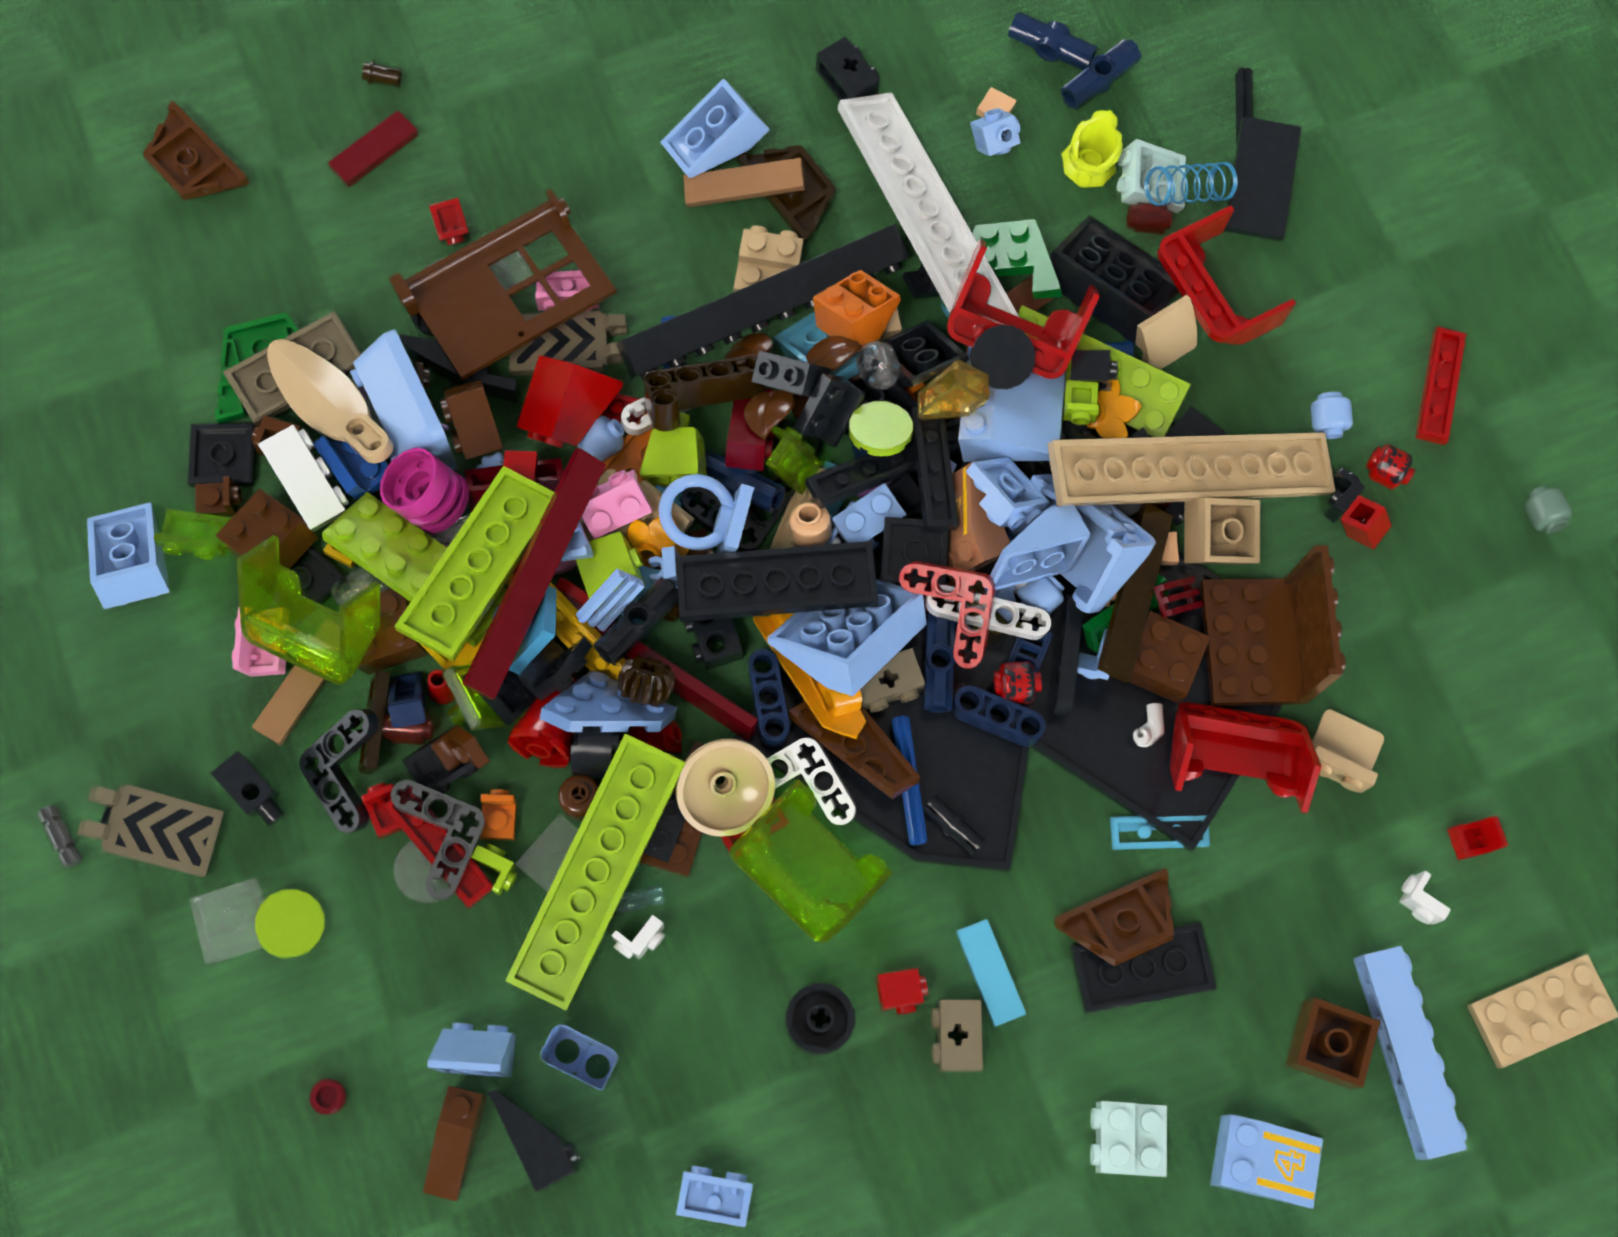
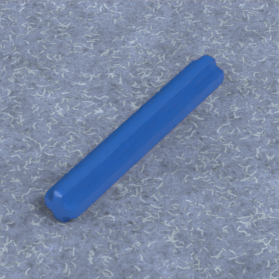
M908 716L894 717L892 719V729L895 747L917 772L910 719ZM918 783L902 793L910 845H922L927 842L922 799Z

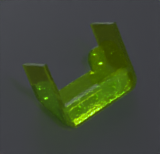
M272 535L237 558L240 625L247 641L331 683L341 685L350 679L356 672L380 628V583L374 581L339 606V612H336L301 595V584L298 575L294 571L280 565L278 537Z

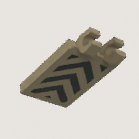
M601 310L580 313L510 353L509 371L511 376L533 375L539 355L573 363L595 372H604V365L624 363L616 346L618 343L607 344V336L627 335L625 314H609L606 316V313H601ZM541 313L521 315L525 321H528Z
M128 784L119 786L118 791L96 786V788L91 787L87 801L112 807V811L107 825L91 820L81 821L77 835L102 841V852L198 877L206 876L224 811Z

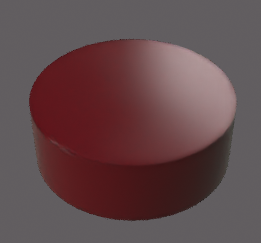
M321 1080L313 1086L310 1092V1104L319 1114H336L346 1104V1089L337 1080Z

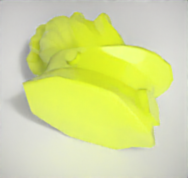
M1111 110L1096 111L1091 119L1079 123L1072 136L1071 144L1061 153L1064 174L1081 188L1101 187L1117 172L1116 163L1120 159L1123 143L1122 134L1116 129L1118 124L1117 117Z

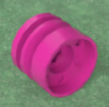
M413 448L402 452L385 469L380 483V495L384 504L422 531L438 533L455 524L464 513L469 500V487L462 476L426 449Z

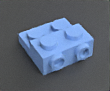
M1009 457L973 462L966 470V473L973 479L975 487L986 494L979 505L987 512L988 519L999 527L1008 526L1011 530H1015L1024 522L1029 526L1043 513L1042 511L1049 504L1047 498Z

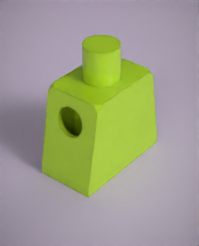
M680 412V425L675 430L663 432L654 428L651 432L640 469V476L654 487L656 485L668 487L673 481L686 475L701 474L707 476L705 442L697 428L689 427L690 416L688 414Z

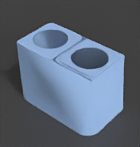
M557 1025L552 1029L541 1051V1058L546 1064L598 1090H604L619 1059V1056L613 1049L565 1025ZM564 1039H571L579 1046V1056L570 1064L561 1063L555 1055L557 1044ZM596 1054L605 1056L610 1063L608 1074L601 1079H593L586 1072L587 1060Z

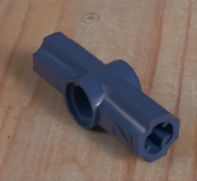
M1021 12L1016 13L1007 35L1035 48L1036 54L1043 60L1054 62L1059 59L1083 71L1090 66L1098 48L1070 35L1069 29L1060 22L1051 21L1046 24Z
M1123 39L1107 53L1095 56L1089 67L1061 88L1060 93L1063 96L1064 103L1071 109L1075 108L1078 110L1098 93L1106 92L1114 80L1140 61L1141 53L1139 52L1138 45L1131 39Z
M710 450L705 452L707 476L722 483L732 497L740 485L745 484L754 487L750 503L770 513L779 510L782 506L786 493L784 486L761 476L757 470L725 467V457Z
M930 613L927 614L926 650L923 664L925 672L923 710L943 713L952 711L955 621L936 617ZM940 656L946 660L947 666L937 667L933 664L931 658Z

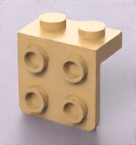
M1326 710L1322 714L1312 738V743L1322 766L1319 776L1330 778L1354 792L1362 793L1371 788L1378 777V773L1373 772L1372 769L1384 742L1383 734L1334 710Z

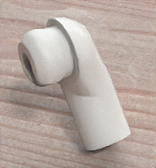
M1160 703L1146 705L1147 722L1133 733V740L1140 747L1152 746L1164 734L1163 705Z

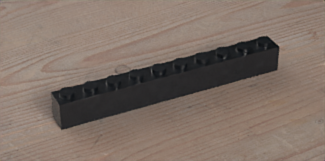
M893 224L623 339L616 346L631 379L640 376L643 381V377L647 373L658 370L657 368L668 364L670 368H674L687 362L685 356L696 352L699 357L715 350L714 343L724 340L725 345L742 338L740 332L751 328L753 333L770 326L768 320L778 316L780 321L797 314L795 311L797 307L804 304L806 309L814 307L813 297L859 270L876 279L875 274L884 270L885 274L888 275L903 268L901 262L910 257L896 224Z

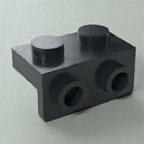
M583 637L564 650L552 639L522 671L518 678L540 701L554 691L562 693L573 682L572 673H577L588 662L585 656L593 646Z
M453 727L402 759V762L416 783L445 793L450 789L452 781L460 776L463 779L467 778L478 770V768L467 762L466 764L460 763L453 770L448 771L432 750L431 745Z

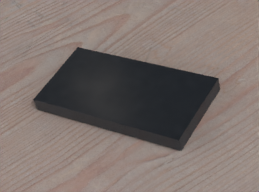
M1243 116L1240 123L1234 161L1238 185L1235 194L1228 200L1227 207L1232 205L1234 212L1224 231L1283 241L1301 134L1300 126ZM1233 176L1231 180L1230 192L1233 187Z
M1201 923L1174 927L1173 940L1116 966L1111 965L1081 944L1070 946L1084 1014L1216 990Z

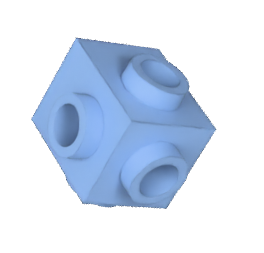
M1002 109L989 110L984 114L985 117L970 122L976 149L987 156L1005 154L1011 150V147L1020 144L1018 135L1020 125L1017 118Z

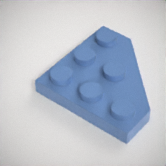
M591 670L544 705L541 709L540 719L567 732H582L583 726H600L601 732H628L629 726H645L646 732H660L675 719L677 708L667 703H659L657 707H653L650 704L642 706L641 703H631L630 698L621 696V691L617 688V681L610 679L602 672Z

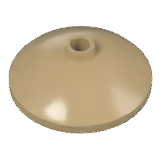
M720 739L699 747L686 759V763L676 783L675 794L682 815L695 829L712 836H732L750 829L764 817L774 797L775 778L770 763L756 747L737 739ZM724 776L725 781L722 784H715L718 777Z

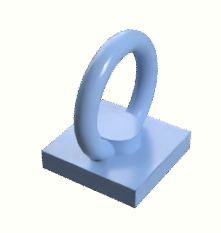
M701 474L680 477L673 481L661 496L658 510L661 526L673 542L684 548L706 550L718 545L717 553L736 552L739 547L754 487L741 484L732 497L726 487L712 477ZM690 487H701L711 491L719 499L721 506L717 513L712 534L705 537H692L684 534L675 525L671 512L672 504L681 491Z

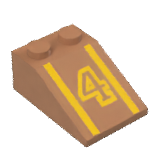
M973 462L952 474L959 526L956 530H949L947 567L969 571L978 570L997 560L1002 550L1010 543L1004 527H999L992 523L986 515L987 512L979 505L986 494L975 487L973 479L966 473V470Z

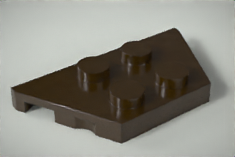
M801 145L788 146L785 149H765L764 154L746 156L745 152L737 156L736 161L741 167L794 158L802 159L805 190L765 197L790 229L798 235V238H803V245H806L836 195V187Z

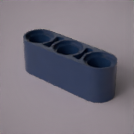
M759 649L754 651L749 658V682L755 715L758 720L759 737L764 745L770 748H777L787 741L789 719L776 655L770 650ZM764 661L771 665V670L767 673H759L755 670L754 665ZM770 692L777 697V701L774 704L766 705L760 700V696L763 693ZM770 724H778L782 727L783 733L779 736H770L765 728Z
M964 686L958 690L953 699L952 713L957 719L1018 745L1032 746L1038 742L1045 732L1046 724L1042 715L978 687ZM965 697L972 699L975 702L976 708L973 710L963 708L960 704V699ZM992 710H1000L1004 713L1006 721L1002 723L994 721L990 712ZM1025 722L1031 723L1036 729V734H1025L1021 729V724Z

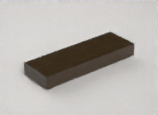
M379 670L370 681L367 708L376 714L379 726L374 736L361 746L358 766L359 773L371 775L377 769L390 672Z

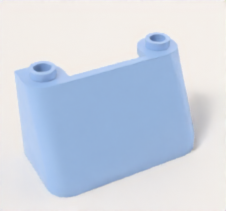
M1052 474L1033 475L1030 481L1049 501V504L1042 511L1044 512L1047 508L1057 505ZM1113 505L1075 506L1091 535L1071 571L1061 575L1077 588L1072 597L1078 609L1085 613L1099 612L1150 555L1156 541L1148 532ZM1025 522L1015 530H1011L1007 526L1005 531L1010 542L1028 527Z

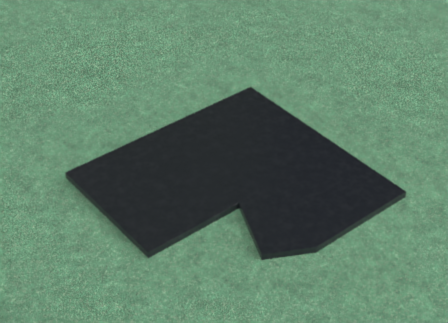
M959 454L950 457V460L957 464ZM1021 461L1020 470L1031 480L1033 476L1031 461ZM1037 462L1036 474L1043 475L1044 466ZM957 465L953 473L957 472ZM917 476V478L915 479L914 482L916 483V485H917L918 488H919V482H918V476ZM883 532L874 538L875 541L880 542V545L873 550L877 580H880ZM1179 551V563L1177 565H1160L1158 574L1166 579L1167 583L1194 576L1196 582L1191 583L1192 589L1198 588L1199 592L1202 580L1222 579L1200 564H1184V554ZM997 560L975 570V572H981L990 576ZM1061 574L1054 575L1053 577L1065 588L1062 591L1065 601L1066 594H1073L1077 588ZM946 576V582L950 581L949 576ZM1182 586L1168 590L1169 596L1184 592ZM1014 592L1015 598H1016V602L1019 603L1021 600L1019 599V597L1017 596V594ZM1201 593L1195 596L1196 602L1201 601ZM1185 598L1167 603L1168 609H1172L1188 603ZM1064 601L1050 615L1051 627L1048 632L1052 633L1053 636L1038 671L1041 673L1042 690L1035 692L1033 702L1019 704L1039 713L1045 720V732L1034 745L1025 747L960 721L954 716L952 711L937 713L923 710L924 689L919 693L920 697L905 703H902L900 699L888 703L889 707L878 712H870V709L866 710L894 745L892 719L897 716L909 717L917 773L920 776L919 786L922 806L924 808L928 805L929 801L937 794L956 814L959 815L961 813L964 815V821L986 839L973 855H970V852L951 835L947 837L943 833L944 829L924 811L927 842L922 845H910L902 794L891 799L822 745L856 804V814L852 820L915 862L1009 872L1011 869L1029 747L1133 815L1142 817L1147 821V824L1171 840L1177 841L1190 852L1196 848L1240 775L1203 769L1202 776L1190 781L1185 780L1182 791L1175 790L1170 770L1175 717L1179 704L1128 681L1123 683L1110 675L1108 680L1101 678L1089 679L1077 673L1071 715L1053 714L1052 707ZM1110 601V606L1113 605L1115 601ZM1104 607L1099 612H1083L1082 625L1087 623L1092 617L1097 616L1098 614L1103 612L1108 607ZM1202 607L1166 617L1204 634ZM1160 609L1154 612L1162 616ZM997 611L995 612L996 620L999 623L1009 624ZM974 612L968 613L967 615L975 617L978 616L979 613ZM1019 612V620L1015 625L1019 628L1022 622L1030 623L1038 628L1043 627V625L1038 623L1037 617H1033L1031 621L1021 620L1023 613ZM955 621V637L958 624L957 621ZM967 624V626H968L969 628H971V629H979V628H981V627H977V626H973V625ZM926 626L899 651L913 648L923 679L925 677L923 664L926 650ZM1082 626L1079 653L1097 656V653L1087 646ZM989 630L984 658L976 667L963 668L955 661L953 699L959 689L969 685L995 695L994 671H999L1000 665L1007 662L1017 636ZM963 633V637H969V643L961 652L966 654L967 660H971L973 656L977 655V652L972 651L973 641L975 638L981 640V636L970 637ZM1026 638L1023 639V640H1026V641L1031 642V643H1033V644H1036V645H1038V646H1041V644H1039V643H1037V642H1035V641H1032V640H1030V639H1026ZM1021 648L1018 651L1034 659L1037 656ZM1206 650L1190 690L1180 703L1193 702L1211 706ZM940 656L931 658L935 666L940 668L947 666L944 658ZM782 668L780 676L788 714L790 709L805 700L784 668ZM886 677L883 678L882 684H887L889 688H892L894 681L889 682ZM766 692L761 701L766 705H771L777 701V697L773 693ZM967 697L960 699V704L963 708L967 710L976 708L975 702ZM1160 703L1163 705L1164 734L1152 746L1140 747L1133 740V733L1147 722L1146 705ZM1282 705L1216 707L1276 717ZM755 709L751 712V715L756 717ZM992 710L990 712L994 721L999 723L1006 721L1004 713L1000 710ZM789 719V735L787 741L780 747L770 748L764 745L759 737L758 726L749 742L737 734L734 739L753 745L767 759L797 740L812 736ZM1025 722L1021 724V729L1025 734H1036V729L1031 723ZM770 724L765 728L770 736H779L783 733L782 727L778 724ZM805 743L801 745L803 751L799 753L802 759L808 758L813 765L806 768L809 774L815 768L825 765L823 759L818 763L815 762L812 753L816 751L814 746L807 747ZM777 759L772 762L771 766L787 775L788 765L785 761ZM826 771L819 772L815 777L816 786L821 790H829L833 785L832 775ZM802 774L792 779L812 792ZM839 787L832 794L823 796L825 802L832 798L836 809L846 815L849 805L847 803L840 804L836 798L837 795L842 794ZM1207 815L1203 822L1202 820L1162 822L1156 818Z

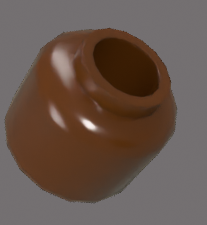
M573 775L564 780L559 788L558 799L562 810L568 817L573 820L583 821L599 788L596 780L586 775Z

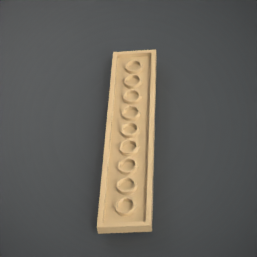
M1325 432L1052 440L1047 444L1057 507L1069 505L1090 506L1194 501L1199 498L1254 499L1325 496L1336 492Z

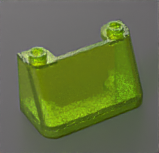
M797 779L731 846L730 855L733 861L809 937L819 943H825L850 923L894 872L878 856L865 854L857 859L811 814L817 806L814 792Z

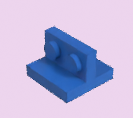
M324 436L313 443L347 494L356 500L360 499L366 492L377 498L374 492L380 489L381 479L385 469L389 466L386 460L376 464L369 463L347 442L338 440L331 442Z

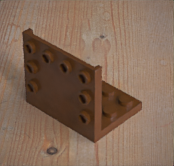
M1315 545L1285 578L1212 579L1200 582L1201 600L1204 605L1202 607L1204 634L1210 636L1206 647L1211 706L1307 704L1343 675L1346 660L1344 653L1340 652L1339 640L1342 635L1341 622L1336 619L1335 608L1338 604V592L1332 585L1334 559L1332 556H1329L1328 545Z

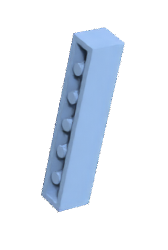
M1402 946L1353 958L1371 1018L1380 1021L1377 1037L1416 1160H1429L1467 1150L1465 1144L1467 1140L1466 1131L1463 1124L1458 1121L1454 1110L1456 1105L1455 1097L1451 1088L1446 1085L1443 1076L1445 1070L1444 1062L1440 1054L1435 1051L1432 1041L1434 1037L1433 1028L1429 1020L1424 1017L1421 1007L1423 1004L1422 994L1419 988L1414 985L1410 973L1412 972V963L1408 954L1404 953Z

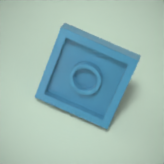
M548 586L509 668L510 671L520 674L555 636L557 589ZM499 606L496 608V610H495V612H494V615H493V618H494V616H495V614H496V612H497Z

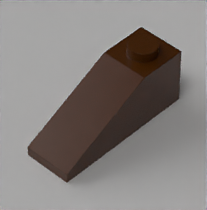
M448 1086L437 1124L423 1193L458 1201L488 1096Z

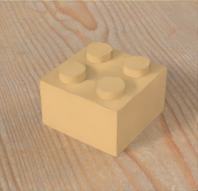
M1199 498L1194 501H1184V564H1260V500Z

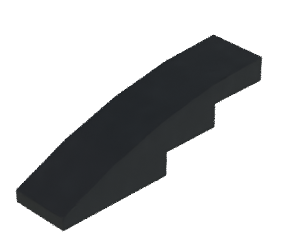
M399 335L407 355L413 360L422 361L423 367L429 368V371L459 386L481 380L486 396L518 403L520 389L517 379L493 375L489 365L462 380L437 341Z

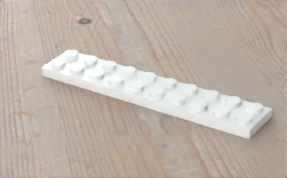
M893 93L840 100L837 109L950 313L962 278L977 246V241ZM984 255L977 272L986 276L991 284V294L987 304L1019 317Z

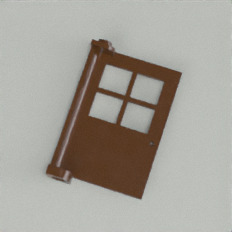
M551 189L545 191L548 201L424 270L405 280L400 273L388 278L409 316L412 317L417 313L420 314L462 380L617 293L614 285L570 225L567 215L571 214L568 204L563 197L558 199ZM553 232L568 253V256L540 271L524 247ZM518 251L534 275L504 290L489 266ZM574 262L590 286L561 302L545 277ZM539 281L555 306L525 321L510 297Z

